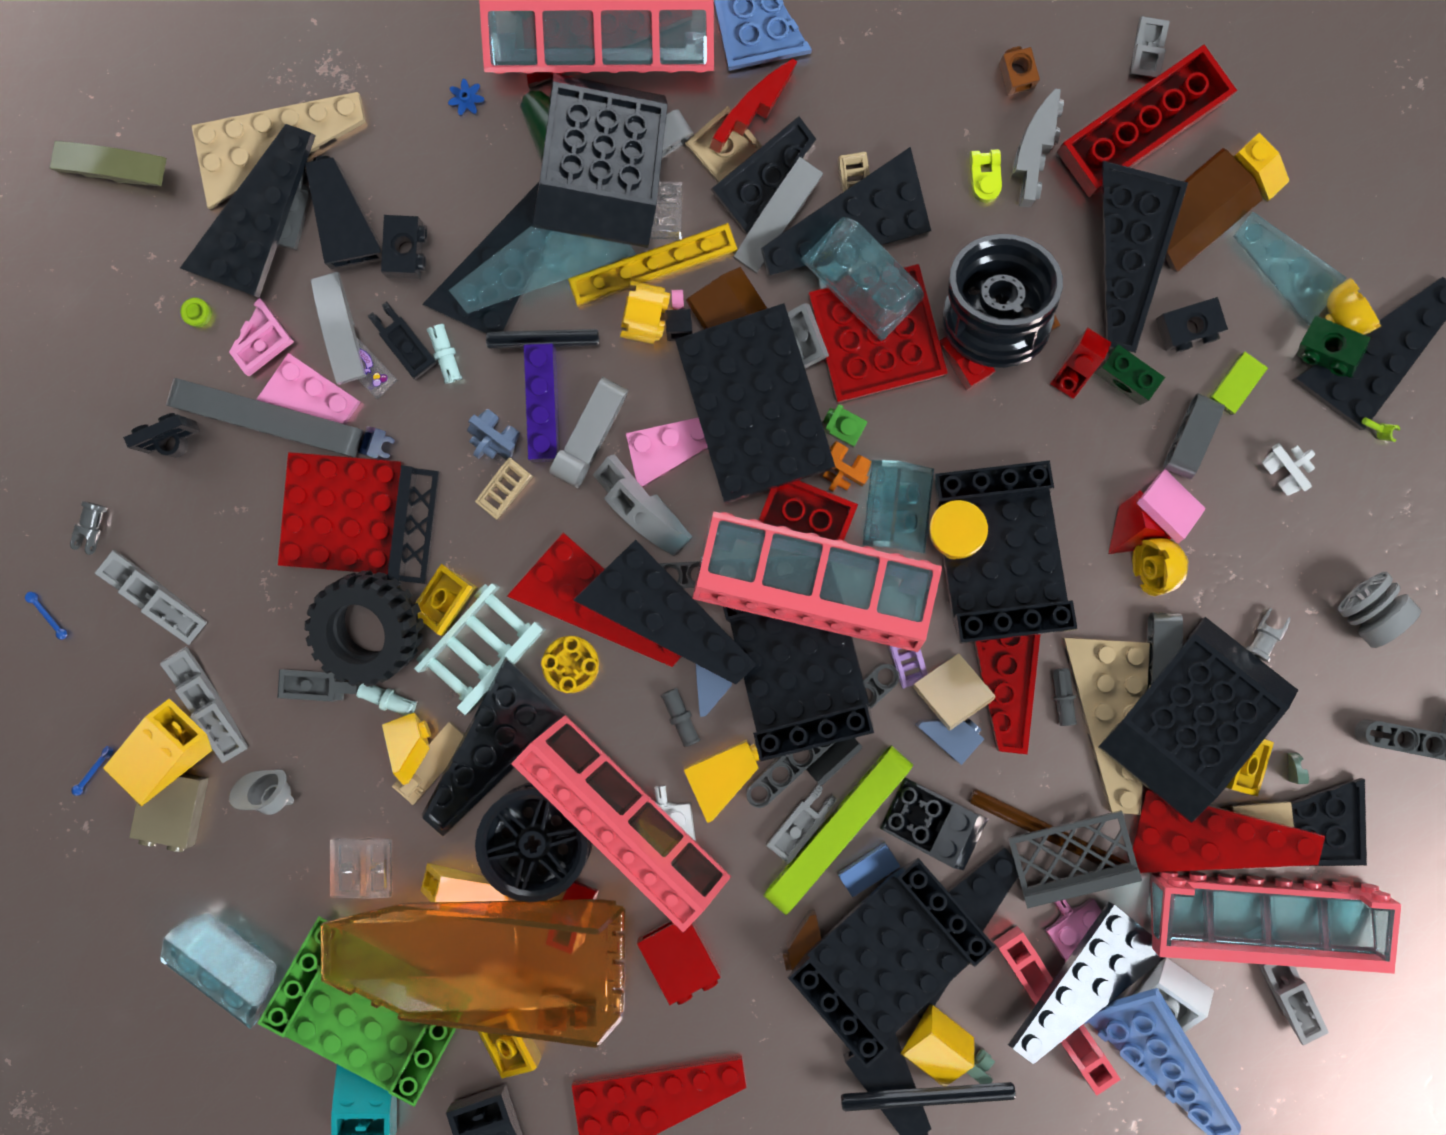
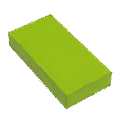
M1247 352L1241 353L1210 396V399L1225 405L1224 409L1231 415L1235 414L1268 367Z

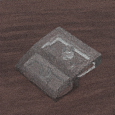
M331 839L330 897H392V839Z

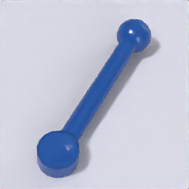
M35 592L26 593L25 600L28 603H33L56 631V637L60 640L65 639L68 634L67 631L61 629L40 604L38 594Z
M106 746L102 750L100 758L81 782L72 787L71 792L74 796H79L83 793V787L105 759L111 757L113 748Z

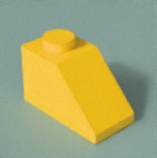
M1260 132L1234 155L1237 161L1254 177L1261 196L1267 202L1289 182L1280 153Z
M414 712L382 724L392 772L403 785L410 782L430 749L427 738L431 736L428 724L425 720L421 721Z

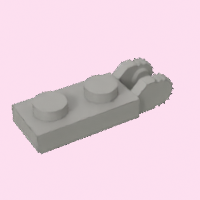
M819 784L812 789L804 801L802 800L766 844L768 848L788 864L823 823L825 815L837 801L831 795L825 800L818 813L811 808L810 805L822 793L823 787Z

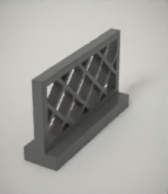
M1122 810L1008 838L1027 909L1142 881ZM1118 818L1120 831L1115 839L1100 831L1106 821ZM1099 823V825H1098V827H1097L1096 829H1095L1094 827L1090 826V825ZM1086 827L1094 832L1086 846L1072 839L1077 828ZM1071 830L1068 836L1062 833ZM1058 834L1066 839L1058 853L1043 845L1049 835ZM1098 835L1112 842L1104 857L1090 849ZM1121 836H1123L1125 845L1118 842ZM1043 837L1040 843L1034 840L1036 838ZM1029 841L1037 846L1030 860L1018 854L1016 843ZM1069 842L1083 849L1076 864L1061 856ZM1116 845L1127 851L1128 863L1117 865L1108 860ZM1041 849L1055 856L1048 870L1033 863ZM1087 852L1102 860L1094 871L1088 872L1080 867ZM1059 859L1073 867L1066 878L1060 879L1051 873ZM1020 860H1022L1023 862L1027 863V865H1026V867L1024 868V870H1023V868H1022V865H1021V861H1020ZM1105 863L1111 865V867L1103 868ZM1030 866L1045 874L1040 884L1027 887L1025 875ZM1077 870L1082 872V874L1074 875ZM1048 877L1054 879L1053 881L1046 882Z

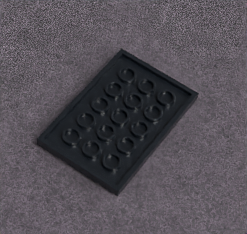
M785 303L675 339L724 503L736 501L836 469Z

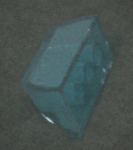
M840 218L801 259L880 341H883L923 300L924 293L919 283L860 223L851 218Z
M208 913L187 919L173 928L164 938L160 961L251 1029L259 1019L264 1002L273 986L276 972V964L263 954L261 948L253 942L248 943L240 937L239 932L231 925L225 926Z

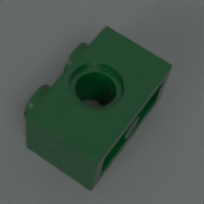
M1315 315L1300 343L1297 356L1301 357L1308 364L1323 366L1337 376L1352 378L1367 350L1371 337ZM1333 346L1339 351L1330 352L1326 347Z
M1119 344L1108 352L1103 362L1094 372L1139 405L1148 402L1166 378Z

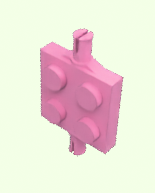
M1092 898L1080 906L1072 908L1066 899L1054 902L1061 915L1054 924L1045 929V932L1065 963L1102 912L1096 901Z

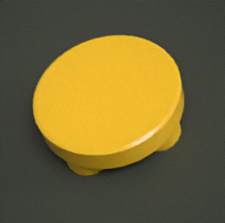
M954 500L941 505L933 514L929 524L931 542L940 553L949 559H961L972 556L983 546L988 534L987 520L982 511L974 504L962 500Z
M565 636L553 641L547 647L541 660V666L545 679L553 688L564 693H576L589 687L596 679L599 671V657L595 648L587 640L577 636Z

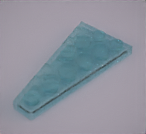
M531 225L450 288L449 292L466 313H470L634 256L636 252L627 244L534 228Z

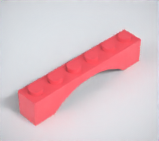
M1016 926L993 942L1036 1005L1054 979L1025 934ZM1081 1025L1060 1042L1096 1096L1121 1080L1084 1025Z

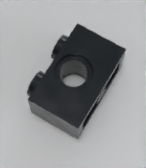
M384 215L381 272L387 278L421 279V271H425L426 256L422 253V243L427 242V226L423 225L418 216ZM409 241L412 243L411 249L408 252H399V247L403 242Z
M1218 297L1163 313L1156 318L1165 350L1175 348L1176 353L1193 348V342L1202 340L1203 344L1217 341L1220 339L1219 334L1228 330ZM1188 320L1196 323L1198 327L1197 333L1189 331L1187 327Z

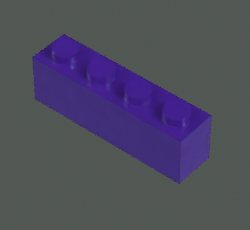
M553 343L524 345L528 460L532 463L553 462L560 451L556 348Z

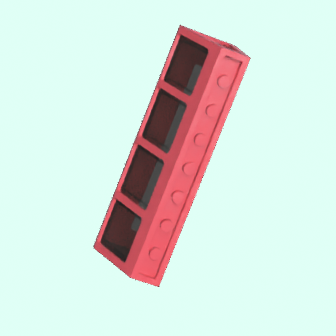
M566 715L532 741L511 763L682 932L701 915L731 878L727 871Z

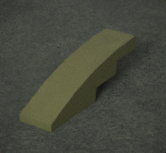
M55 141L50 169L57 172L78 173L91 178L110 179L117 183L162 186L167 158L106 146Z

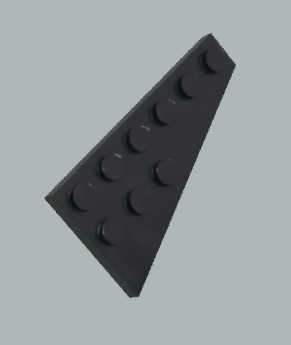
M911 147L761 247L767 275H774L930 232L931 227Z
M634 540L574 599V601L734 684L742 680L757 665L637 540Z
M1002 846L947 890L982 931H984L1019 877L1013 856ZM949 983L917 1012L920 1018L923 1017L930 1004L936 1005Z

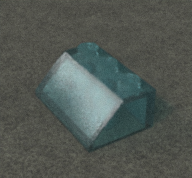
M872 460L865 528L863 531V546L925 553L934 476L933 468L903 461Z

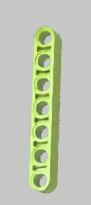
M892 745L888 747L793 860L773 881L763 897L784 915H787L912 769L913 763Z

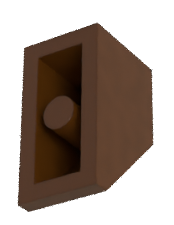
M815 909L808 911L787 943L788 953L783 954L786 971L793 970L804 954L821 939Z

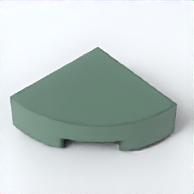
M1287 753L1288 781L1296 784H1309L1308 770L1302 769L1301 761L1304 760L1299 753Z

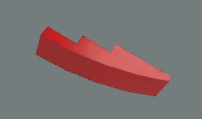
M792 58L768 74L740 100L713 136L710 149L720 153L732 131L743 136L756 113L765 119L768 117L794 72L797 64L796 60Z

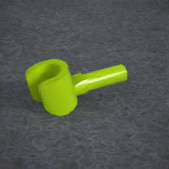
M1366 417L1362 420V424L1377 432L1379 440L1396 442L1392 433L1393 430L1400 431L1399 425L1378 424Z

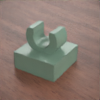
M981 1049L974 1058V1067L966 1073L980 1084H990L993 1078L988 1070L995 1061L991 1058L990 1054Z

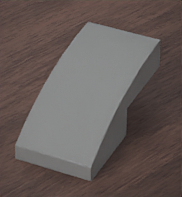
M1144 16L1139 18L1131 74L1156 78L1161 74L1166 52L1164 46L1170 21Z

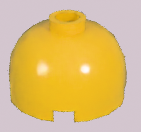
M1349 278L1333 289L1328 296L1326 305L1329 314L1324 317L1328 321L1366 335L1378 329L1381 325L1367 299L1358 292L1360 290L1358 285L1352 278Z
M1150 538L1141 541L1143 544L1135 547L1132 558L1134 575L1136 577L1140 574L1141 580L1144 583L1139 585L1141 589L1151 596L1164 595L1178 589L1185 581L1188 571V558L1182 548L1176 542L1167 538Z

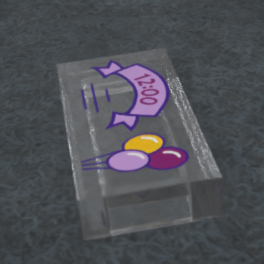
M357 338L361 350L359 352L366 373V377L358 380L376 399H379L398 379Z

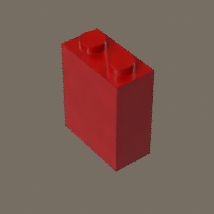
M669 921L638 938L637 945L669 1005L675 1002L681 1005L689 1001L693 997L692 993L702 988L703 991H707L718 984L717 980L721 978V971L695 922L682 932L672 921Z

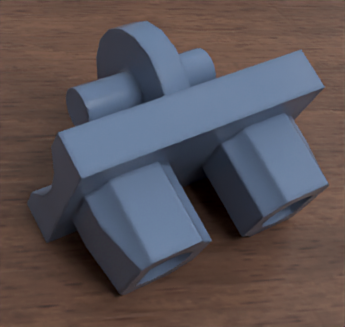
M486 409L478 417L473 415L468 421L470 425L467 432L473 435L469 442L476 447L473 456L479 459L486 454L493 459L496 454H499L507 460L513 456L520 432L509 425L501 434L493 428L498 423L499 418L489 409Z

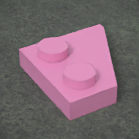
M260 298L254 304L256 309L250 321H245L240 330V337L235 340L229 351L247 376H251L294 342L265 302Z

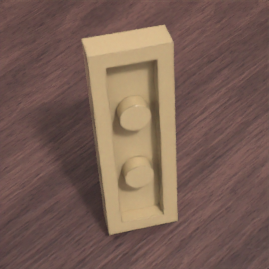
M451 721L448 722L429 744L430 749L410 782L403 785L397 780L392 787L412 805H415L446 770L465 733Z

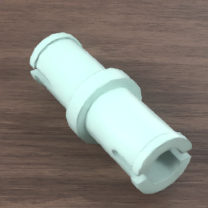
M438 324L434 328L429 327L426 330L429 333L435 351L433 357L435 360H438L444 383L448 384L455 382V380H461L462 376L454 357L456 351L455 348H451L445 325Z
M363 683L359 686L356 695L358 698L379 705V709L383 711L388 709L403 716L413 713L417 706L416 701L395 694L393 689L387 688L385 690L376 685L366 687Z

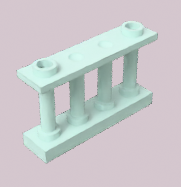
M494 583L490 586L487 584L483 585L474 595L477 600L431 650L426 648L416 659L419 664L414 669L418 673L424 672L429 667L460 696L458 699L462 702L457 708L464 715L470 714L484 698L505 657L515 664L546 630L539 622H534L532 625L528 622L525 624L494 596L495 592L500 588ZM485 603L518 632L516 635L519 639L513 646L503 643L475 617V614ZM466 624L498 653L497 657L500 660L494 667L486 666L455 638ZM446 646L479 674L478 678L481 681L474 689L471 686L467 687L436 659Z

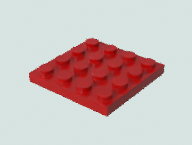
M919 264L808 293L816 323L829 354L825 360L837 403L948 374Z
M288 452L278 566L349 572L371 571L373 574L381 572L388 575L401 465H404V463L401 461Z

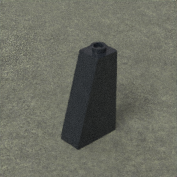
M325 155L313 158V161L306 162L305 165L324 263L330 269L381 260L382 245L338 162L333 157L330 158V156Z
M896 1033L884 1043L888 1049L867 1069L851 1050L843 1054L845 1063L867 1092L916 1089L905 1057L900 1054L902 1049ZM923 1106L881 1109L899 1135H929L928 1131L932 1129Z

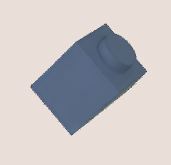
M696 664L700 717H704L732 686V682Z
M940 719L918 720L915 724L961 765L984 740L979 735L982 729L970 719L966 722L963 721L950 731Z

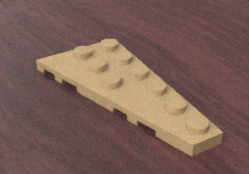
M359 92L191 125L207 208L213 210L220 206L219 203L234 195L285 124L316 135L310 151L311 154L319 150V147L334 138L338 139L366 123Z
M1062 638L1070 661L1071 673H1073L1076 683L1077 695L1087 731L1092 741L1095 760H1097L1100 770L1101 782L1109 811L1122 810L1123 814L1141 815L1143 784L1098 748V746L1115 725L1121 722L1147 690L1150 643Z

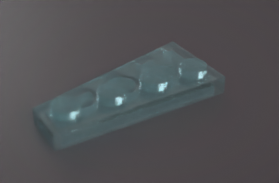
M1255 212L1250 213L1233 236L1308 325L1312 323L1315 315L1318 316L1326 306L1328 296L1332 290L1347 278Z

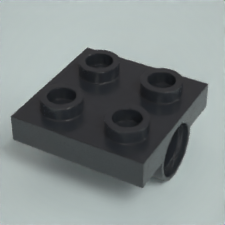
M169 413L159 417V422L151 426L144 424L131 430L132 434L123 438L129 449L147 454L157 450L162 455L177 458L184 455L187 451L188 442L186 437L200 432L196 421L178 414L175 415V413ZM174 437L175 446L168 451L166 442L169 438Z

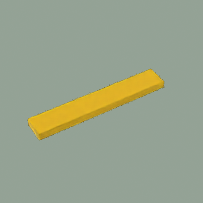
M729 223L570 277L568 281L576 304L579 307L628 290L630 281L646 284L735 253L738 249Z

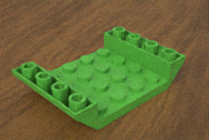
M318 916L257 1024L283 1038L291 1039L389 1091V1094L415 1107L473 997Z

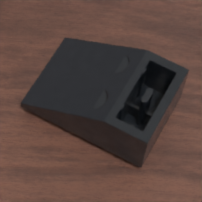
M904 778L880 829L948 866L964 871L988 818L908 778Z
M506 1084L452 1102L446 1112L453 1135H523Z

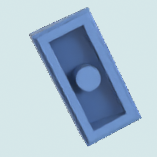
M884 842L837 872L851 896L854 897L901 866Z

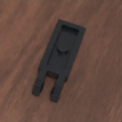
M386 301L382 304L385 313L394 321L392 324L385 328L381 319L373 312L368 315V318L380 332V337L413 379L416 380L438 362L406 321L399 317Z

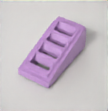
M887 645L894 667L899 672V681L903 689L914 685V683L928 675L921 650L918 652L907 650L898 654L897 650L902 648ZM912 657H915L916 659L915 661L903 665L901 664V661ZM919 668V672L908 676L904 674L908 670Z

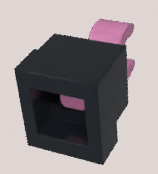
M672 290L673 310H666L667 341H675L677 338L693 333L690 309H684L683 290Z

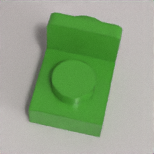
M838 404L836 410L830 407L822 422L827 425L824 430L825 433L854 448L868 421L843 409L844 406Z

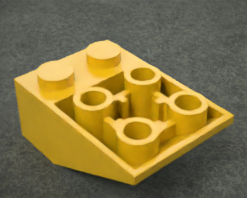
M168 699L145 716L103 769L142 807L210 753L212 748L207 734L173 701Z

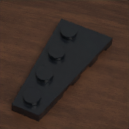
M800 116L795 118L711 188V191L745 234H748L753 224L799 157L803 158L816 140Z

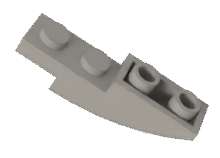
M1054 89L1045 99L1029 123L1019 144L1011 177L1022 178L1019 206L1031 207L1035 199L1040 198L1042 182H1038L1039 171L1044 169L1046 155L1041 153L1048 154L1054 145H1058L1060 138V128L1056 127L1057 117L1062 116L1064 100L1060 99L1061 89Z
M615 454L608 456L595 471L593 476L608 492L604 498L606 502L631 527L650 542L675 556L692 538V535L657 494L649 496Z

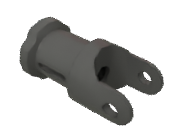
M82 501V513L79 523L74 526L70 547L73 550L79 549L85 537L87 541L84 550L86 554L91 555L96 550L101 535L99 527L103 513L107 512L108 507Z

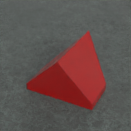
M1141 490L1120 504L1108 554L1134 551L1136 546L1143 544L1141 541L1150 538L1171 539L1137 504L1143 495Z

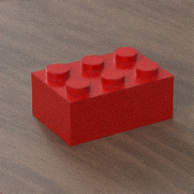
M798 480L770 490L759 521L776 527L786 526L793 531L801 533H815L826 539L844 540L858 504Z

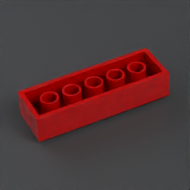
M1203 44L1063 142L1057 154L1090 198L1102 189V161L1133 168L1223 105L1238 90L1205 44Z

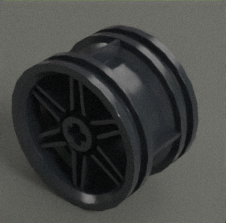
M1012 234L984 236L962 248L954 258L950 269L948 295L943 310V328L952 347L963 357L987 367L1006 368L1018 366L1038 355L1048 343L1054 323V314L1063 290V275L1058 262L1042 245L1029 238Z
M525 783L513 788L502 796L484 814L477 829L475 851L480 870L492 887L502 895L517 901L538 902L556 897L571 887L582 872L592 851L593 844L531 783ZM526 807H530L534 811V815L530 818L523 815V809ZM558 815L562 823L559 826H555L551 822L552 816ZM506 827L513 833L510 838L502 836V830ZM531 836H534L535 840L540 839L541 843L537 846V849H533V845L529 846L527 843ZM564 843L568 846L569 851L567 854H561L558 851L560 844ZM511 856L519 857L520 863L518 866H510L509 858ZM539 864H543L548 869L545 875H540L537 872Z

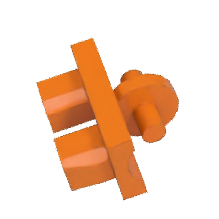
M835 441L830 447L836 469L832 470L838 473L836 475L826 471L823 475L824 478L832 482L828 490L834 492L838 485L847 491L851 483L844 480L843 476L863 487L869 478L866 475L869 472L872 461L858 455L852 466L842 462V459L849 448L838 441Z

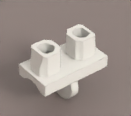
M1280 443L1272 447L1273 452L1262 463L1271 475L1283 466L1288 469L1291 474L1278 482L1286 495H1291L1300 489L1306 491L1311 488V483L1299 467L1302 465L1308 473L1315 469L1314 465L1310 462V459L1315 455L1314 451L1310 449L1304 453L1297 445L1291 449V452L1296 457L1293 461Z

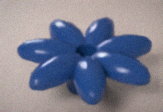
M462 79L461 89L454 86L450 87V91L456 97L450 99L448 104L450 106L459 105L458 114L460 116L463 115L466 108L473 114H476L477 109L474 103L484 102L485 99L480 95H476L480 88L479 84H474L469 88L467 80Z

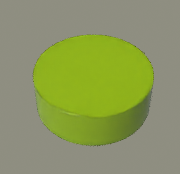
M189 298L181 306V317L190 326L203 327L211 319V307L200 298Z

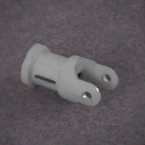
M1272 608L1267 611L1257 628L1258 634L1252 645L1246 648L1261 661L1265 662L1271 660L1269 655L1276 642L1282 640L1291 617L1287 619L1282 629L1271 628L1266 624Z

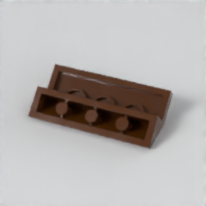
M1222 148L1184 180V182H1188V186L1165 257L1170 269L1175 272H1179L1263 200L1254 177L1225 148Z
M741 267L719 276L686 299L687 304L704 329L767 309V306Z

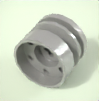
M1388 572L1376 574L1359 584L1346 596L1338 607L1341 615L1348 617L1350 625L1362 623L1358 633L1371 648H1378L1397 638L1413 625L1422 612L1408 594L1396 597L1401 587L1397 582L1392 583L1393 578Z

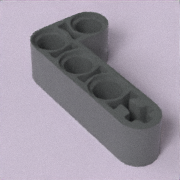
M1446 714L1443 719L1441 733L1370 719L1362 720L1356 725L1355 736L1362 744L1446 761ZM1371 730L1384 732L1383 738L1371 736ZM1403 732L1405 740L1402 745H1399L1397 738ZM1429 738H1431L1433 741V746L1428 751L1426 748V742Z

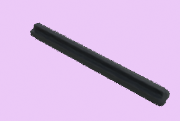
M1012 1082L844 1093L841 1095L842 1110L847 1112L1007 1101L1015 1099L1016 1090Z

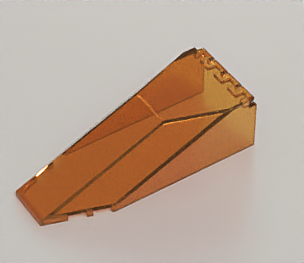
M604 899L546 900L538 902L402 903L326 921L321 924V981L350 996L353 993H357L371 1000V1006L379 1008L382 1005L398 1013L397 1019L401 1021L598 1048L622 1021V1013L625 1010V991L615 988L625 987V962L616 961L625 959V934L616 931L625 930L626 909L623 906L616 905V901Z

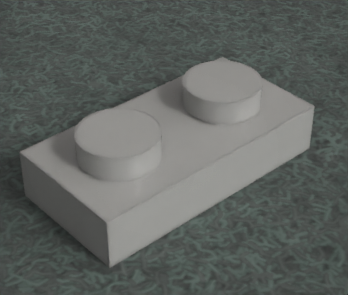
M804 303L789 311L788 315L804 367L807 368L828 357L829 354L810 304Z

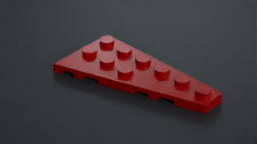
M564 532L507 595L511 599L673 667L682 657L574 601L605 568Z
M1147 789L1133 845V852L1140 873L1310 866L1319 864L1325 835L1210 805L1190 823L1154 792Z
M742 1056L572 1083L579 1135H657L747 1088Z

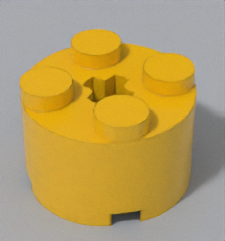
M630 281L629 289H634V291L630 290L629 296L626 297L621 327L626 328V331L622 330L620 332V338L654 344L655 340L659 341L663 335L665 321H660L661 313H665V310L668 308L670 293L665 292L664 287Z

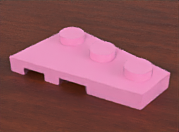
M289 353L256 399L345 425L361 403L358 399Z
M699 417L626 433L635 477L642 487L708 449Z

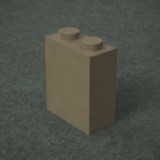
M183 773L142 807L136 802L129 838L139 840L138 844L144 846H156V843L167 845L166 849L174 852H184V849L194 846L209 778Z

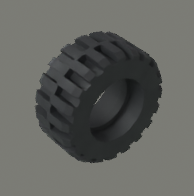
M361 571L357 574L353 572L326 586L324 590L314 597V603L309 605L307 615L310 618L305 620L304 628L305 631H309V636L306 637L307 646H312L314 652L311 655L314 660L317 661L319 659L323 664L321 669L327 674L329 672L335 674L334 679L341 683L346 679L349 680V685L357 687L363 683L366 687L374 686L378 682L383 683L409 664V661L418 652L416 647L422 643L423 635L418 633V631L423 629L424 625L423 619H418L417 616L421 611L418 603H412L410 599L413 596L408 589L403 591L400 588L401 582L395 578L391 581L387 580V574L378 572L373 575L371 571ZM349 605L363 606L378 617L385 635L381 651L363 649L351 639L345 625V614Z

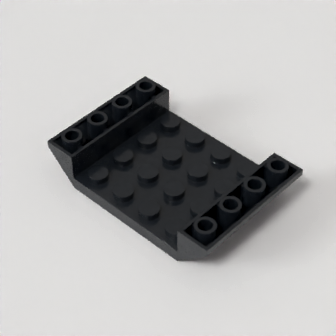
M553 73L539 188L532 227L648 248L657 206L668 106L666 96Z
M1050 460L935 474L936 510L941 505L950 501H967L982 511L988 524L987 538L983 546L975 554L961 559H949L943 555L952 620L960 644L1078 629L1073 600L1068 601L1050 495L1054 489Z
M827 563L819 596L823 600L844 604L832 564ZM818 566L764 580L762 584L780 590L811 596ZM723 606L726 621L731 624L734 641L757 664L744 677V682L756 732L753 734L760 762L875 733L871 708L853 637Z
M1204 617L1188 636L1181 649L1121 722L1115 725L1098 748L1192 823L1221 794L1290 708L1298 689L1207 617Z
M917 858L890 875L809 949L787 978L867 1069L888 1049L884 1044L964 968L969 964L976 967L996 946L923 862Z

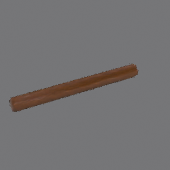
M974 790L970 796L969 802L972 805L1028 832L1054 827L979 790ZM1052 834L1046 840L1061 847L1066 839L1058 834ZM1075 836L1072 837V839L1083 844L1084 846L1088 844V842L1083 841ZM1071 842L1065 848L1079 856L1083 852L1082 848ZM1094 845L1090 847L1091 850L1103 857L1107 853ZM1088 852L1085 856V859L1097 865L1102 861ZM1113 854L1108 858V860L1117 865L1128 863ZM1105 863L1104 868L1111 867V865Z

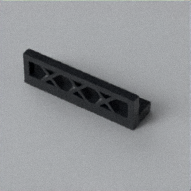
M401 465L387 580L395 578L398 581L427 584L440 471L417 469ZM417 475L432 477L431 488L423 495L416 488ZM416 493L419 498L414 501V496ZM430 495V500L428 503L425 498ZM422 501L428 508V516L418 523L412 515L413 507ZM411 521L416 525V526H414L412 529H411ZM425 523H427V525H426V532H425V530L422 528V526H423ZM419 529L425 537L424 545L415 551L409 544V537ZM409 549L412 554L407 558V553ZM423 551V558L421 559L418 554ZM414 557L421 564L420 578L405 576L406 564Z

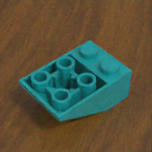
M337 1064L331 1112V1135H395L397 1133V1098L389 1094V1091Z

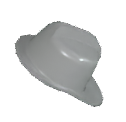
M279 769L254 771L246 774L235 783L229 795L230 804L235 809L256 810L266 815H273L279 812L284 806L293 804L294 799L291 796V788L286 782V773Z

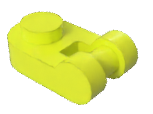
M999 149L990 150V153L970 151L972 192L974 197L980 202H992L1001 192V154ZM990 164V172H981V165Z

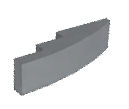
M799 157L735 253L734 258L757 274L764 264L761 247L789 229V225L823 177V172Z
M339 272L311 279L320 326L336 383L341 385L366 377L359 353L361 350L354 330L355 324Z
M114 549L95 572L97 576L119 590L118 593L142 609L141 612L188 645H190L207 623L206 620L167 588Z
M187 646L162 660L160 665L177 687L175 692L190 711V719L207 734L211 748L221 762L224 763L246 750L248 746L237 725Z
M1270 923L1272 941H1280L1273 924ZM1262 925L1244 933L1245 939L1261 940L1263 938ZM1258 964L1285 1017L1303 1046L1329 1033L1307 984L1300 978L1296 967Z

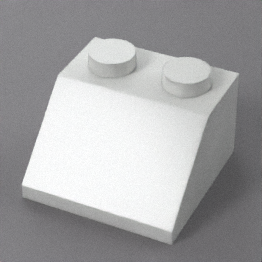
M1166 957L1146 974L1133 993L1134 995L1158 988L1179 1025L1186 1032L1208 1017L1214 990Z

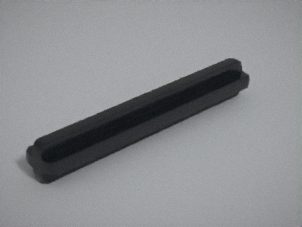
M597 329L499 331L486 333V346L489 349L524 348V345L551 343H553L554 347L599 345V332Z

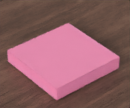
M1166 469L1158 474L1137 502L1176 543H1180L1186 538L1206 509Z

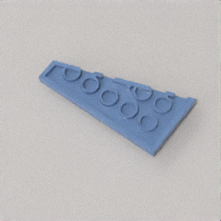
M714 0L729 71L811 54V47L801 35L798 25L791 18L784 6L783 0Z
M1158 988L1111 1001L1085 1022V1024L1090 1023L1098 1031L1097 1035L1104 1042L1109 1041L1120 1051V1056L1153 1086L1157 1084L1166 1092L1165 1097L1173 1104L1177 1102L1187 1111V1117L1207 1135L1240 1134V1123Z

